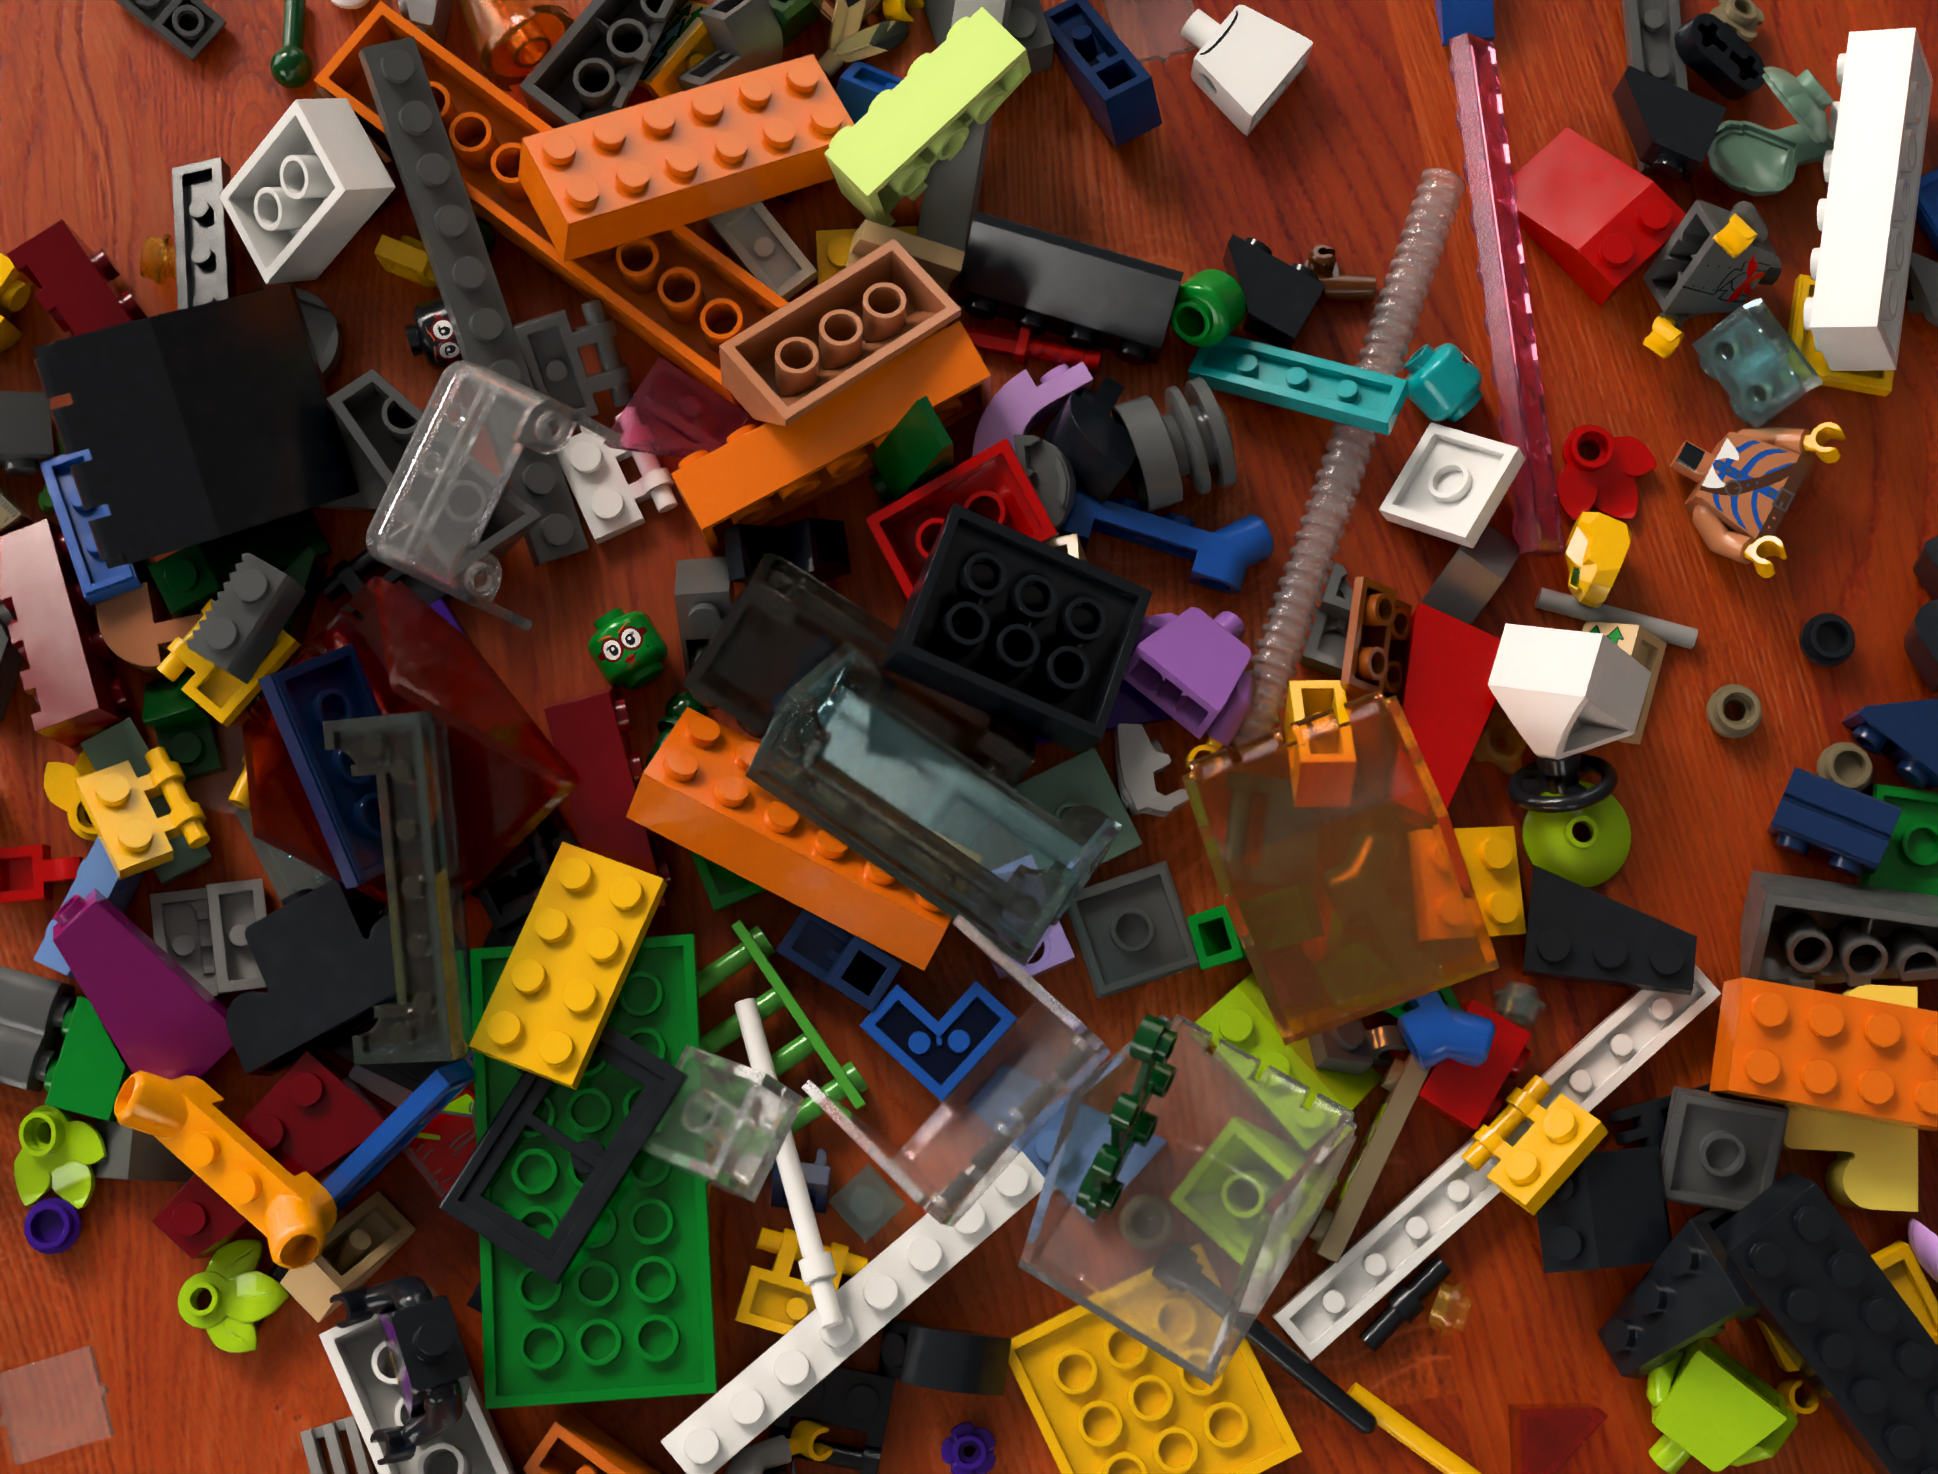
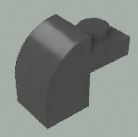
M716 0L700 11L698 14L716 50L678 76L677 80L682 90L686 91L781 63L783 54L782 30L769 0Z

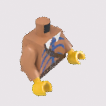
M1832 422L1822 423L1814 428L1812 432L1809 429L1781 427L1742 429L1737 433L1729 432L1717 443L1712 453L1685 440L1675 455L1670 469L1696 482L1684 507L1692 514V522L1708 549L1713 553L1743 564H1749L1753 561L1755 569L1761 577H1772L1776 573L1774 566L1765 558L1777 556L1783 560L1787 559L1782 541L1774 537L1814 461L1807 456L1811 451H1815L1822 462L1829 464L1838 461L1841 457L1839 451L1834 447H1823V445L1831 439L1845 440L1846 436L1842 429Z

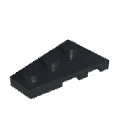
M1533 865L1522 975L1691 995L1693 991L1697 936Z
M1690 1218L1597 1334L1621 1376L1640 1379L1654 1369L1685 1353V1347L1701 1337L1711 1338L1725 1330L1724 1324L1739 1315L1748 1317L1762 1309L1709 1223Z

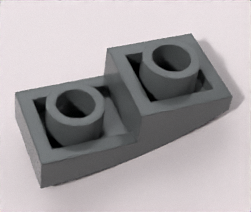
M113 0L141 24L193 62L227 24L226 20L202 0Z

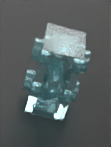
M1761 298L1740 306L1692 344L1699 354V364L1704 372L1712 379L1718 380L1731 397L1730 405L1740 419L1750 423L1754 429H1758L1775 420L1824 383Z

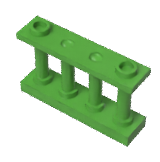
M741 920L733 924L731 927L742 943L698 972L699 998L755 960L773 987L756 999L761 1021L786 1006L804 1032L771 1055L777 1078L815 1051H817L834 1076L832 1081L787 1111L792 1134L802 1129L846 1097L849 1098L856 1110L863 1108L867 1103L861 1093L869 1089L868 1085L851 1061L843 1066L840 1065L773 967L768 957L776 951L758 925L748 930ZM735 1013L701 1037L704 1107L752 1178L759 1180L774 1169V1162L770 1158L774 1155V1150L767 1126L762 1128L759 1124L751 1130L739 1112L747 1106L745 1100L758 1092L752 1069L733 1082L727 1079L720 1084L708 1066L716 1060L714 1054L742 1036L737 1014Z

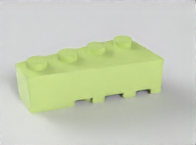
M983 7L971 17L966 16L958 20L949 30L946 40L931 54L924 53L918 57L910 66L907 76L894 89H886L878 94L871 102L867 114L853 127L848 125L842 128L832 138L829 149L824 154L841 193L868 220L891 227L896 220L889 213L905 196L915 201L928 186L924 180L938 159H948L951 161L964 147L963 144L969 135L968 126L973 120L978 124H984L1029 75L1031 68L1026 48Z

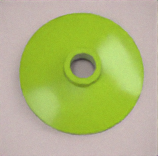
M1579 781V784L1587 789L1595 786L1588 782ZM1543 792L1539 796L1556 797L1565 795ZM1610 794L1599 803L1571 812L1541 813L1527 810L1522 826V842L1524 851L1532 866H1538L1585 888H1590L1607 881L1622 867L1630 850L1631 829L1626 812L1617 799ZM1575 823H1582L1588 827L1590 836L1587 842H1579L1574 838L1572 828Z

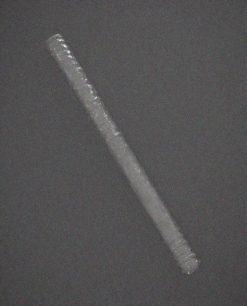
M1442 168L1426 169L1420 176L1421 184L1417 186L1414 193L1417 199L1412 201L1409 208L1412 214L1407 215L1405 219L1406 229L1401 231L1399 236L1401 243L1397 244L1394 250L1396 258L1392 259L1389 264L1391 273L1385 276L1383 282L1386 288L1381 289L1378 296L1381 303L1376 304L1373 310L1376 318L1371 319L1368 324V329L1371 333H1367L1362 341L1366 348L1360 349L1357 355L1361 363L1355 364L1354 367L1397 378L1396 374L1401 373L1404 368V363L1401 359L1406 358L1409 354L1410 349L1407 344L1411 343L1415 336L1412 329L1417 328L1420 322L1417 314L1422 313L1425 308V303L1422 299H1426L1429 296L1430 287L1428 284L1433 283L1435 279L1434 269H1437L1440 265L1441 259L1439 255L1444 252L1446 247L1444 240L1448 239L1451 233L1449 225H1452L1456 219L1455 210H1458L1462 202L1460 196L1464 194L1467 187L1465 181L1459 175ZM1343 423L1334 424L1331 429V434L1334 438L1329 439L1325 446L1329 454H1324L1321 458L1320 464L1324 468L1316 472L1315 479L1318 484L1312 485L1309 492L1313 499L1307 500L1304 506L1308 514L1301 516L1299 520L1302 530L1296 531L1293 537L1297 545L1291 546L1288 555L1291 561L1285 562L1282 569L1286 576L1279 578L1277 586L1281 590L1274 593L1272 597L1275 607L1269 608L1266 614L1270 622L1263 624L1261 632L1265 635L1264 639H1258L1255 645L1259 653L1254 654L1250 660V663L1254 666L1253 670H1248L1252 677V708L1231 744L1227 746L1236 752L1256 758L1269 755L1270 748L1266 745L1267 741H1273L1276 733L1272 730L1273 725H1278L1281 721V717L1277 713L1278 710H1283L1286 706L1283 695L1288 694L1289 679H1294L1298 671L1294 664L1300 663L1303 655L1299 650L1307 646L1308 638L1305 636V632H1311L1314 624L1310 618L1315 617L1319 612L1316 601H1321L1325 593L1321 587L1329 583L1330 577L1326 572L1332 570L1335 566L1332 555H1337L1340 551L1341 546L1337 541L1343 540L1346 531L1343 525L1348 524L1352 516L1348 510L1354 509L1357 503L1353 495L1359 494L1362 485L1359 479H1364L1367 474L1364 464H1368L1372 460L1373 455L1369 449H1373L1377 445L1378 439L1375 434H1378L1377 432Z

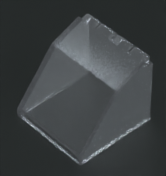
M960 914L952 923L1033 1004L901 1150L810 1079L801 1087L919 1206L925 1209L940 1224L949 1227L955 1226L1111 1053L1105 1043L1081 1020Z
M1178 1014L1170 1024V1030L1178 1033V1039L1167 1061L1168 1064L1177 1068L1176 1075L1166 1096L1161 1098L1153 1094L1145 1108L1146 1111L1159 1116L1158 1124L1148 1145L1143 1147L1135 1143L1117 1177L1118 1181L1124 1183V1187L1111 1214L1102 1211L1096 1220L1086 1216V1209L1076 1205V1197L1083 1179L1092 1166L1101 1146L1104 1143L1111 1145V1125L1108 1122L1118 1097L1122 1092L1131 1095L1142 1065V1061L1131 1057L1129 1054L1133 1039L1071 1092L1018 1267L1211 1386L1223 1373L1317 1220L1357 1138L1354 1135L1357 1124L1352 1122L1355 1115L1353 1111L1321 1093L1317 1094L1311 1110L1305 1108L1303 1104L1309 1094L1310 1087L1271 1065L1265 1069L1260 1080L1257 1081L1254 1077L1260 1067L1261 1060L1222 1038L1219 1039L1213 1055L1206 1052L1213 1033ZM1164 1015L1158 1017L1168 1023L1171 1022V1019Z

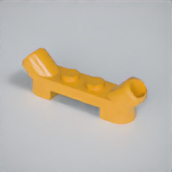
M143 1070L130 1075L123 1083L114 1104L115 1116L120 1125L153 1135L268 1238L272 1260L278 1266L287 1269L304 1268L312 1264L322 1254L327 1243L326 1234L333 1229L337 1219L335 1201L325 1187L306 1171L295 1176L287 1171L218 1110L224 1098L198 1077L185 1075L170 1080Z

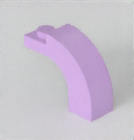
M1082 361L1072 368H1069L1067 364L1055 367L1042 376L1040 379L1041 385L1037 387L1026 369L1003 385L989 402L980 418L973 442L972 457L1005 438L1009 440L1015 451L1014 435H1029L1037 425L1057 414L1072 392L1080 396L1086 388L1092 391L1094 379L1084 362Z

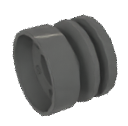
M1201 377L1186 382L1185 397L1175 385L1166 389V414L1161 415L1153 400L1147 395L1113 406L1112 418L1127 428L1137 453L1127 474L1140 504L1144 506V510L1147 513L1182 502L1183 476H1187L1195 491L1201 496L1211 491V477L1221 489L1232 486L1237 481L1234 445L1228 422L1223 410L1217 404L1211 389Z

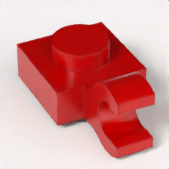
M44 844L0 848V905L53 900L52 884H73L83 857L51 859V846Z

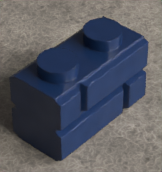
M1795 767L1767 833L1776 836L1775 845L1789 853L1806 857L1809 850L1830 858L1828 867L1850 877L1860 878L1862 871L1873 875L1877 870L1902 808Z

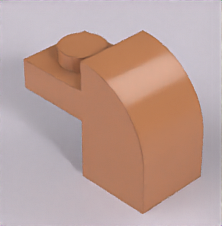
M143 582V587L95 604L99 629L108 647L117 656L140 670L159 676H165L157 667L171 652L167 647L177 636L183 639L204 615L200 613L167 620L164 599L160 591L148 582Z

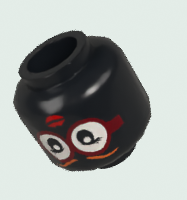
M442 297L418 304L413 313L415 323L405 326L414 357L424 354L427 363L434 369H444L463 364L464 361Z

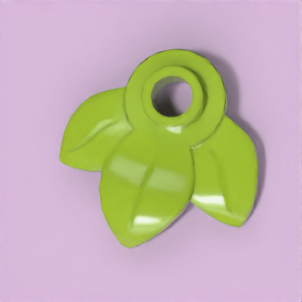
M49 1105L35 1108L20 1124L19 1141L22 1150L14 1162L16 1186L23 1204L30 1206L53 1189L56 1194L69 1201L73 1207L77 1209L86 1207L95 1188V1173L91 1164L103 1160L107 1155L105 1144L99 1131L88 1122L73 1121L69 1113L64 1109Z
M242 1239L224 1245L214 1253L206 1271L191 1276L183 1284L178 1295V1310L183 1320L193 1327L206 1329L215 1346L229 1353H246L257 1350L258 1335L254 1322L273 1314L289 1298V1292L278 1281L260 1271H256L262 1258V1241ZM208 1289L212 1295V1302L208 1308L200 1310L197 1305L198 1295Z

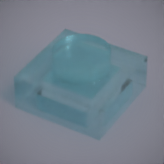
M870 1163L828 1201L865 1243L906 1205L905 1201Z

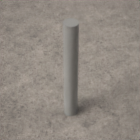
M1540 587L1535 601V608L1587 622L1640 625L1664 642L1688 649H1693L1698 635V629L1607 604H1602L1599 608H1592L1579 603L1573 595Z

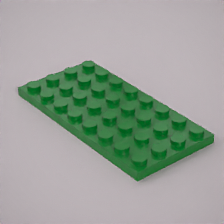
M694 934L644 937L607 1020L606 1025L684 1072L689 1077L559 1285L548 1280L479 1234L485 1409L718 1392L696 936ZM514 946L470 949L473 1035ZM473 1051L474 1071L477 1073L474 1076L477 1146L524 1070ZM592 1054L577 1090L554 1083L534 1115L577 1143L584 1139H593L600 1142L606 1149L645 1086L600 1057ZM527 1125L483 1194V1197L547 1239H550L589 1175L581 1173L574 1168L571 1161V1152Z

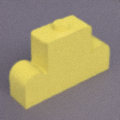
M1864 985L1843 989L1836 993L1918 1008V987ZM1786 1106L1789 1109L1782 1149L1824 1151L1837 1154V1158L1828 1166L1825 1176L1827 1191L1834 1201L1841 1206L1852 1209L1918 1212V1129Z

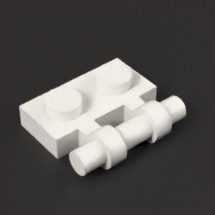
M634 409L624 411L615 418L622 435L614 441L608 442L599 424L554 445L561 468L597 545L646 523L638 504L647 499H653L659 513L667 512L678 505L671 489L674 481L668 468H661L652 449L655 440L648 426L641 425ZM633 456L642 477L628 485L618 462Z

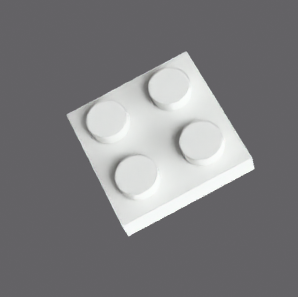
M1431 422L1380 506L1379 511L1387 521L1474 548L1526 458L1518 447Z

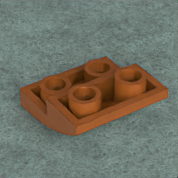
M1360 576L1355 577L1340 685L1348 694L1378 709H1398L1399 694L1404 679L1403 664L1406 641L1411 627L1412 605L1396 599L1397 590L1367 577Z

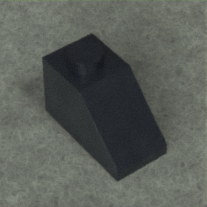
M1628 65L1612 94L1640 162L1652 166V170L1663 178L1670 180L1681 179L1689 182L1702 165L1727 108Z

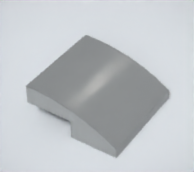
M262 878L208 884L206 888L149 894L154 942L214 997L268 989L245 937V930L249 925L267 916Z

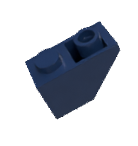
M1938 698L1868 705L1848 714L1842 721V724L1853 732L1851 737L1860 747L1873 754L1881 753L1896 765L1895 771L1904 781L1918 788L1925 787L1927 790L1938 786Z

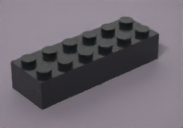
M1789 1171L1718 1227L1714 1233L1762 1307V1309L1756 1311L1758 1316L1876 1474H1938V1346L1818 1184Z

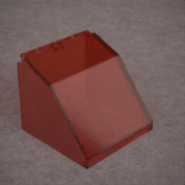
M372 576L348 602V605L360 612L364 618L360 621L351 612L342 609L314 638L313 644L318 650L310 646L306 647L288 667L353 643L437 845L436 848L353 888L406 915L427 919L437 927L577 787L574 771L473 643L400 580L395 584H391L381 577ZM263 693L248 710L253 720L248 718L242 725L253 836L343 882Z

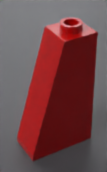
M1421 602L1412 611L1410 616L1411 627L1406 641L1403 664L1404 679L1400 689L1398 709H1395L1383 803L1391 806L1394 809V815L1403 821L1402 826L1413 831L1423 830L1424 827L1430 830L1441 824L1496 702L1495 696L1488 687V682L1501 641L1496 636Z

